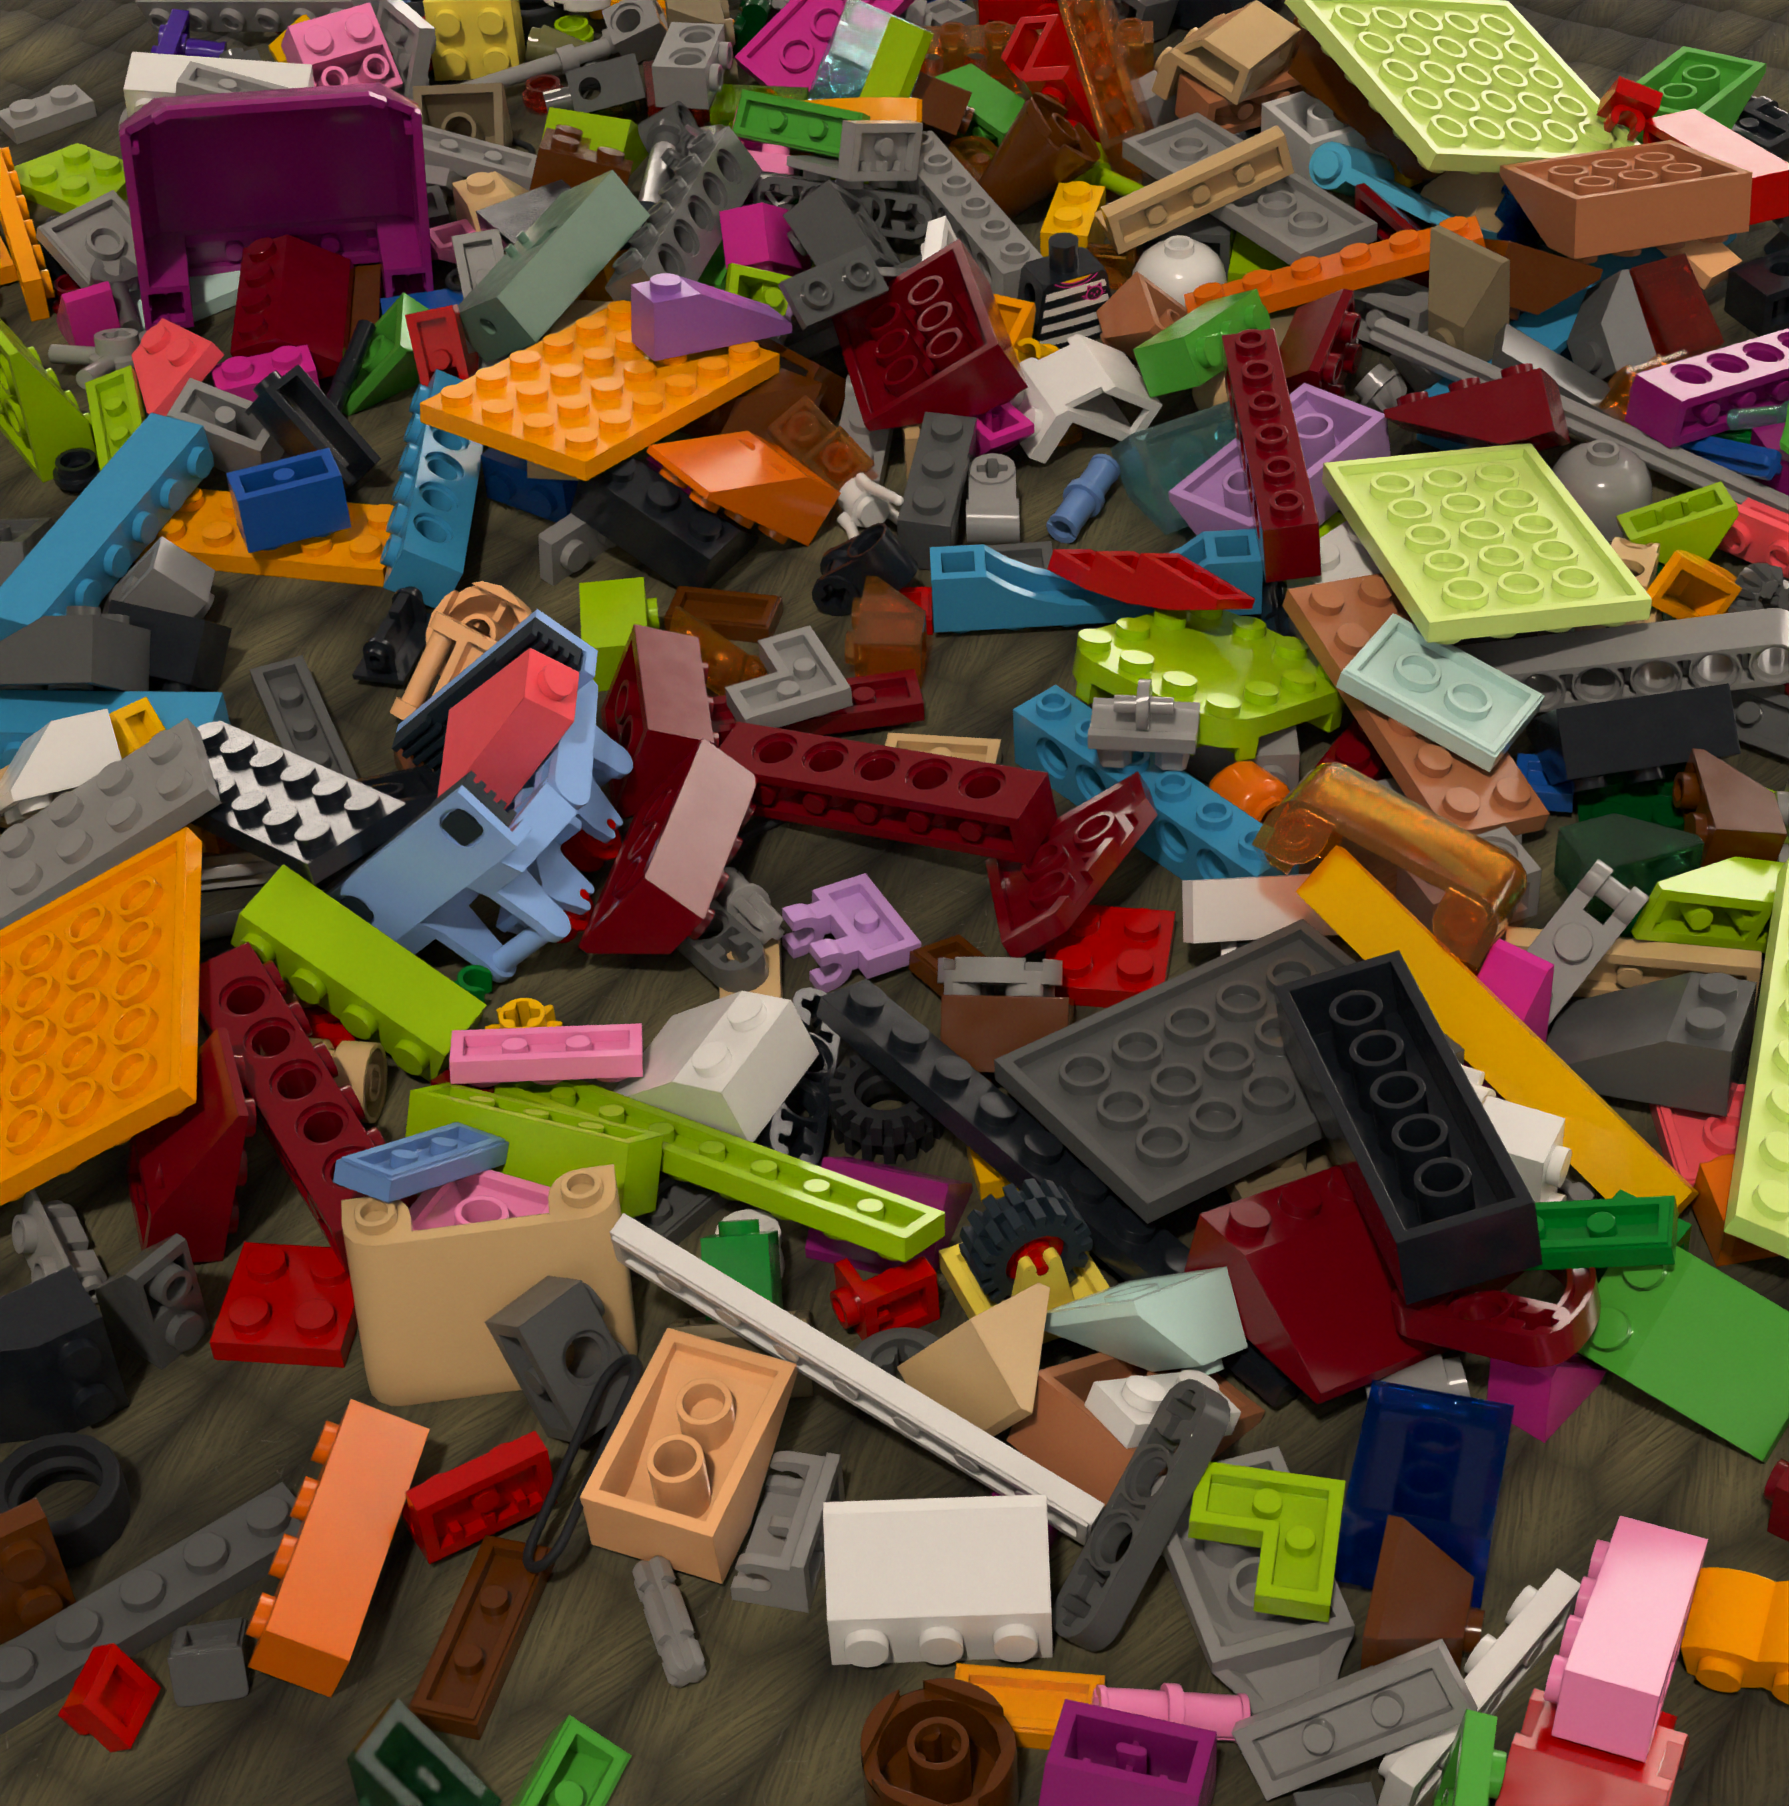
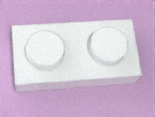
M1189 1369L1176 1373L1149 1376L1134 1375L1123 1379L1093 1382L1084 1404L1126 1449L1138 1447L1163 1398L1178 1382L1186 1379L1198 1380L1228 1401L1230 1421L1224 1436L1232 1435L1241 1411L1219 1390V1386L1213 1378L1199 1370Z

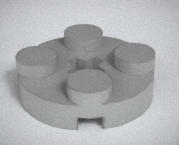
M943 957L938 958L937 983L944 984V995L994 996V987H1005V996L1055 997V987L1062 986L1063 961L1043 959V962H1025L1026 958L955 957L954 960Z

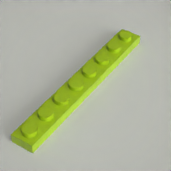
M580 1079L563 1080L553 1085H540L532 1081L501 1082L494 1086L495 1094L664 1134L660 1171L667 1173L670 1178L677 1181L691 1182L718 1192L721 1197L727 1200L742 1201L766 1210L775 1218L792 1220L822 1231L831 1239L846 1240L870 1249L887 1260L905 1263L945 1236L944 1211Z

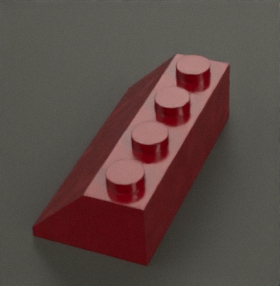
M288 234L274 239L269 237L260 238L252 242L248 247L243 248L230 349L232 357H250L273 352L282 346L297 347L307 344L317 370L318 380L335 375L340 360L343 358L348 346L354 266L351 259Z
M702 738L638 806L578 947L586 953L671 954L687 937L692 940L698 939L714 917L715 910L709 907L710 903L719 895L729 878V874L723 871L724 867L733 859L743 842V839L737 834L755 811L756 804L750 800L759 778L705 738Z

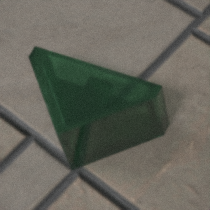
M398 1698L389 1701L347 1758L359 1806H499L502 1802Z

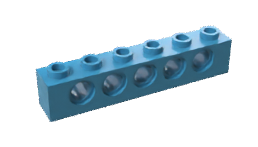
M438 369L435 370L428 386L419 384L409 407V412L413 413L404 434L403 441L407 442V445L398 465V471L402 472L392 495V501L396 502V505L391 512L386 527V532L391 535L384 546L380 558V564L387 566L383 588L396 592L408 586L415 587L421 591L424 604L432 608H436L444 596L456 588L463 575L481 466V454L484 447L483 444L420 422V403L440 393L446 386L456 385L464 381Z
M1054 685L1013 709L1015 763L1024 769L1048 772L1051 788L1076 806L1088 801L1137 771L1150 789L1158 815L1134 846L1180 879L1201 880L1299 874V848L1185 771L1162 770L1155 765V752L1133 751L1132 764L1124 768L1102 767L1097 749H1088L1087 735L1091 723L1092 709L1059 686Z

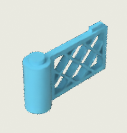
M1333 141L1319 146L1311 156L1309 163L1310 177L1313 183L1322 189L1355 198L1356 185L1365 183L1394 206L1434 226L1439 225L1440 222L1447 218L1457 216L1433 203L1428 198L1423 197L1421 193L1394 181V169L1390 161L1383 156ZM1480 227L1484 239L1508 241L1510 238Z

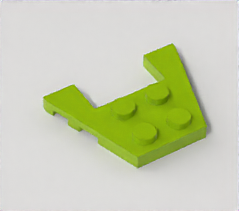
M76 143L69 145L63 149L14 166V170L17 171L22 195L24 194L25 199L63 214L112 190L124 202L128 199L123 160L87 147L84 144Z

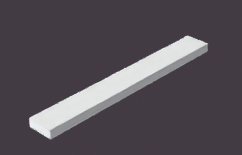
M625 1213L622 1214L610 1231V1236L618 1262L772 1356L797 1364V1370L803 1375L1002 1496L1046 1494L1048 1524L1085 1546L1105 1508L1104 1503Z

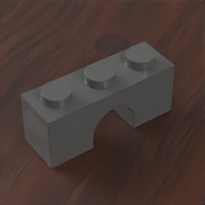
M925 412L903 496L904 503L901 505L897 520V539L918 563V569L931 570L929 547L957 545L961 499H968V469L970 463L976 458L977 418L933 412Z

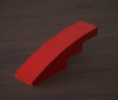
M1053 549L1047 570L1086 590L1128 604L1166 610L1252 609L1255 598L1179 553L1138 554L1135 551L1095 552L1092 549Z

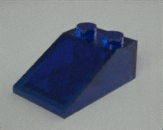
M1372 1380L1342 1510L1334 1573L1335 1580L1373 1589L1388 1515L1403 1517L1474 1577L1472 1607L1481 1609L1514 1405Z

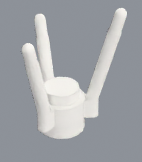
M862 472L847 481L840 489L841 494L838 497V504L843 512L838 516L837 522L845 529L848 539L859 535L858 526L868 528L877 523H884L886 519H890L897 525L899 511L890 503L896 506L903 505L904 499L902 496L873 482Z

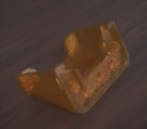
M1330 762L1322 763L1313 768L1272 810L1264 821L1252 843L1260 860L1288 875L1296 864H1305L1313 859L1323 860L1335 845L1340 846L1344 837L1446 892L1433 918L1434 936L1444 950L1458 958L1472 973L1478 976L1492 945L1499 938H1502L1524 898L1527 889V873L1522 863L1512 854L1347 765Z

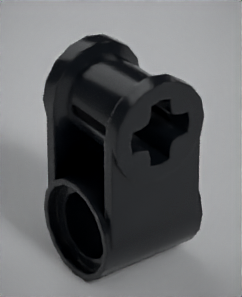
M884 523L871 525L859 535L830 548L824 553L820 563L822 576L816 580L813 586L812 600L816 607L831 616L849 615L856 609L882 596L891 595L902 589L915 576L918 570V563Z

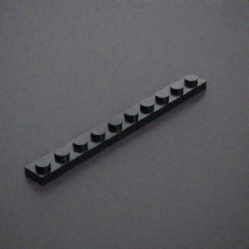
M868 979L821 996L816 1013L817 1018L1009 1182L1013 1183L1016 1188L1022 1190L1023 1181L1034 1178L1039 1186L1044 1179L1053 1181L1057 1188L1061 1186L1069 1195L1092 1233L1089 1235L1093 1241V1247L1090 1251L1126 1282L1184 1273L1190 1251L1186 1245L1156 1220L1147 1224L1060 1142L1054 1134L1049 1132L1019 1107L1013 1099L1005 1095L976 1071L966 1060L962 1059L933 1035L923 1024L909 1015L880 988L876 987ZM1247 1338L1248 1348L1221 1358L1222 1363L1274 1408L1304 1392Z

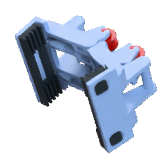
M538 609L398 724L391 749L398 752L402 748V756L408 759L411 755L414 756L412 763L418 766L423 762V766L428 765L430 769H434V773L440 778L449 709L529 648L579 672L575 718L569 729L505 810L504 808L507 803L502 799L496 803L493 799L497 794L493 790L486 793L484 791L486 784L482 780L476 784L473 781L476 774L470 771L435 799L430 807L365 859H360L324 890L327 895L414 955L437 939L472 965H481L488 968L492 973V980L499 983L505 982L516 972V965L546 943H568L576 937L578 931L586 929L594 910L590 897L594 893V887L578 870L587 873L598 871L605 861L613 860L618 855L622 846L621 835L617 828L623 824V821L600 788L613 778L621 779L633 769V761L628 751L596 726L598 685L593 678L595 677L598 651ZM479 894L491 898L501 906L496 928L504 933L508 931L518 934L504 945L498 941L469 907Z

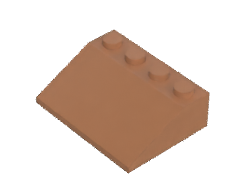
M1673 140L1500 165V177L1547 247L1567 256V259L1580 263H1594L1598 261L1599 255L1605 254L1621 257L1638 256L1642 253L1643 248L1649 247L1664 250L1681 249L1685 247V242L1693 240L1720 243L1727 241L1730 234L1749 232L1753 172Z

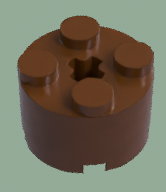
M952 1678L923 1680V1689L915 1690L900 1696L898 1689L885 1696L867 1717L860 1740L866 1806H1018L1017 1750L1014 1731L1004 1716L1003 1707L986 1690L972 1683Z

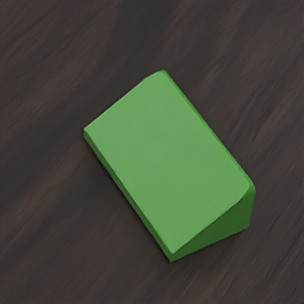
M568 1715L547 1737L510 1806H605L632 1755L571 1715Z

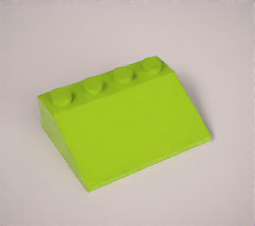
M0 319V430L41 482L44 483L54 479L55 460L58 455L66 450L87 448L92 450L97 458L91 416L88 412L82 414L70 390L63 391L61 389L58 378L52 368L44 369L33 346L26 347L18 336Z

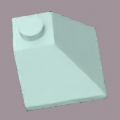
M1227 1266L1137 1279L1118 1284L1047 1310L1044 1329L1046 1332L1151 1372L1181 1368V1371L1188 1369L1199 1370L1206 1375H1210L1224 1369L1221 1358L1248 1348Z

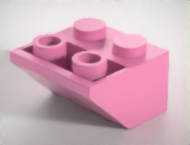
M370 2L287 27L281 43L287 62L311 64L315 87L376 82L392 90L402 87V79Z

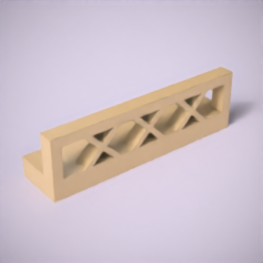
M1276 125L1100 207L1101 210L1094 213L1097 224L1118 255L1285 178L1294 173L1285 134Z
M1507 926L1505 941L1526 951L1543 929ZM1618 937L1572 996L1590 998L1690 972L1702 974L1725 973L1736 979L1757 982L1756 1005L1761 974L1762 951Z

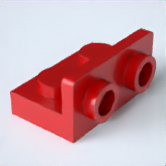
M532 1431L511 1442L500 1444L488 1453L450 1471L436 1474L424 1483L405 1491L407 1503L404 1504L401 1512L402 1520L429 1565L484 1539L485 1535H492L540 1512L553 1482L548 1449L537 1432Z

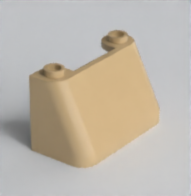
M614 1164L581 1168L567 1172L557 1178L549 1189V1213L413 1231L409 1209L401 1200L386 1203L370 1196L341 1200L343 1236L364 1368L371 1394L379 1402L389 1406H409L522 1390L485 1321L546 1276L582 1280L589 1285L602 1301L605 1310L602 1319L613 1339L619 1342L629 1354L637 1356L638 1341L630 1268L617 1261L610 1236V1231L622 1216ZM572 1342L568 1346L565 1355L567 1368L571 1365L574 1358V1345Z

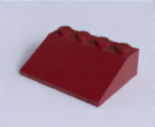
M960 238L887 282L889 291L886 294L832 317L864 425L869 431L921 424L925 412L958 416L984 414L998 405L1010 402L1018 393L1028 388L989 281Z
M1340 1165L1199 1214L1184 1272L1227 1266L1245 1337L1316 1404L1394 1374L1438 1353L1443 1354L1453 1350L1452 1348L1407 1338L1400 1335L1396 1330L1391 1304V1292L1397 1287L1396 1282ZM1504 1288L1502 1291H1500V1292L1508 1293V1291L1506 1290V1288Z

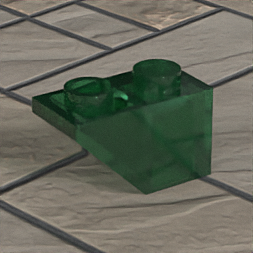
M1612 813L1558 828L1554 875L1570 895L1595 862L1600 859L1614 870L1611 874L1613 878L1629 890L1636 886L1650 897L1657 882L1701 868L1704 842L1696 834ZM1596 896L1584 908V911L1593 918L1615 911Z

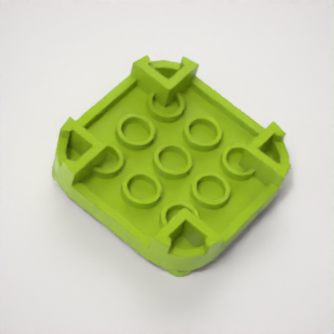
M1156 608L1153 613L1135 618H1121L1115 624L1098 629H1083L1078 632L1072 671L1077 681L1075 696L1085 703L1091 704L1094 697L1111 698L1115 694L1137 695L1139 679H1152V696L1174 697V701L1200 703V721L1196 748L1205 745L1224 748L1233 753L1235 760L1238 762L1256 757L1258 741L1261 736L1303 722H1308L1329 733L1340 727L1345 701L1311 649H1309L1306 641L1296 637L1282 636L1266 628V623L1258 618L1239 616L1225 610H1166Z

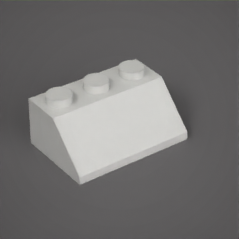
M1046 1494L823 1502L827 1624L832 1665L853 1664L859 1667H874L882 1663L928 1662L936 1665H945L964 1660L1001 1659L1008 1662H1022L1031 1658L1053 1657Z

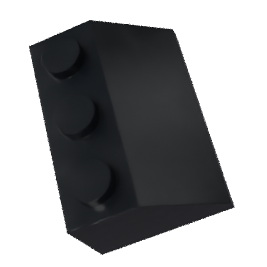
M638 453L587 481L579 479L570 513L586 522L590 527L676 587L688 586L710 589L758 542L759 537L733 521L722 511L718 510L717 513H713L689 498L692 490L689 488L683 489L668 481L659 474L660 468Z
M1729 683L1559 708L1532 719L1526 726L1527 735L1551 785L1571 783L1572 793L1607 788V777L1628 774L1630 784L1665 779L1664 768L1684 765L1686 767L1692 748L1704 749L1720 760L1741 754Z

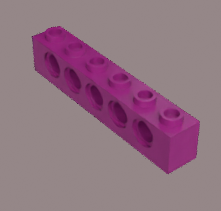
M1789 328L1636 373L1630 388V399L1624 421L1668 448H1673L1787 412V405L1789 403Z

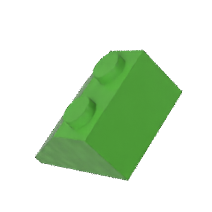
M1683 46L1636 83L1663 93L1659 110L1653 117L1696 109L1727 128L1732 129L1766 73V63ZM1643 130L1636 138L1640 144H1643Z
M1676 1246L1675 1264L1608 1267L1598 1283L1601 1301L1598 1324L1591 1337L1578 1352L1766 1463L1789 1425V1311Z

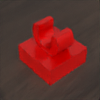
M1619 76L1600 99L1596 115L1605 118L1604 130L1610 133L1617 124L1628 127L1630 130L1627 140L1633 142L1644 129L1645 119L1652 118L1659 110L1663 93Z
M115 1643L93 1647L58 1716L78 1735L91 1734L110 1753L131 1749L161 1687Z

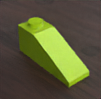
M1732 857L1659 881L1655 885L1631 932L1635 939L1762 951V953H1766L1777 876L1785 862Z

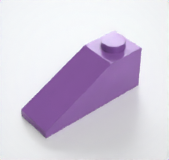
M660 273L653 275L650 281L631 284L632 343L654 361L792 333V323L769 305L675 274Z

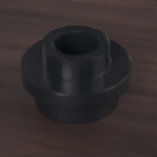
M87 448L66 450L58 455L55 460L56 467L53 470V478L59 488L73 493H82L100 472L98 458H96L92 450Z

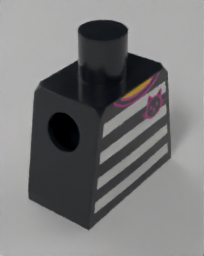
M1067 232L1056 233L1048 240L1049 256L1026 262L1021 268L1017 299L1035 303L1036 314L1032 338L1039 341L1040 344H1052L1062 349L1070 345L1066 339L1076 334L1092 340L1100 339L1102 329L1096 311L1112 295L1104 266L1087 248L1078 246V237Z

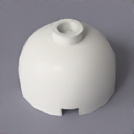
M1183 235L1171 236L1144 251L1132 272L1133 275L1138 271L1185 308L1184 294L1194 292L1196 288L1206 283H1227L1224 264L1218 254L1209 246Z

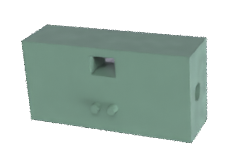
M613 170L562 192L526 232L521 231L517 234L516 238L518 241L514 245L510 243L505 247L506 254L458 305L465 338L486 362L537 343L651 216Z

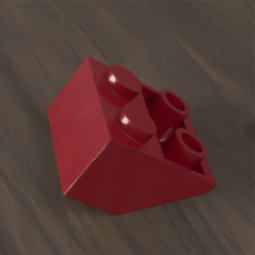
M1344 288L1297 308L1279 348L1289 395L1303 383L1344 398V381L1348 373L1353 375L1356 373L1362 356V345L1356 343L1361 315L1355 313L1353 290Z

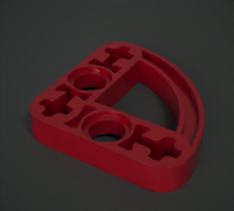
M1595 1267L1545 1270L1557 1278L1565 1287L1564 1294L1558 1304L1500 1292L1525 1271L1512 1273L1406 1305L1398 1287H1396L1391 1292V1304L1396 1330L1400 1335L1407 1338L1521 1366L1540 1368L1557 1365L1577 1353L1591 1337L1598 1324L1601 1301Z

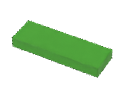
M742 89L733 131L739 139L762 144L781 145L792 150L839 159L843 120H870V116L861 112Z

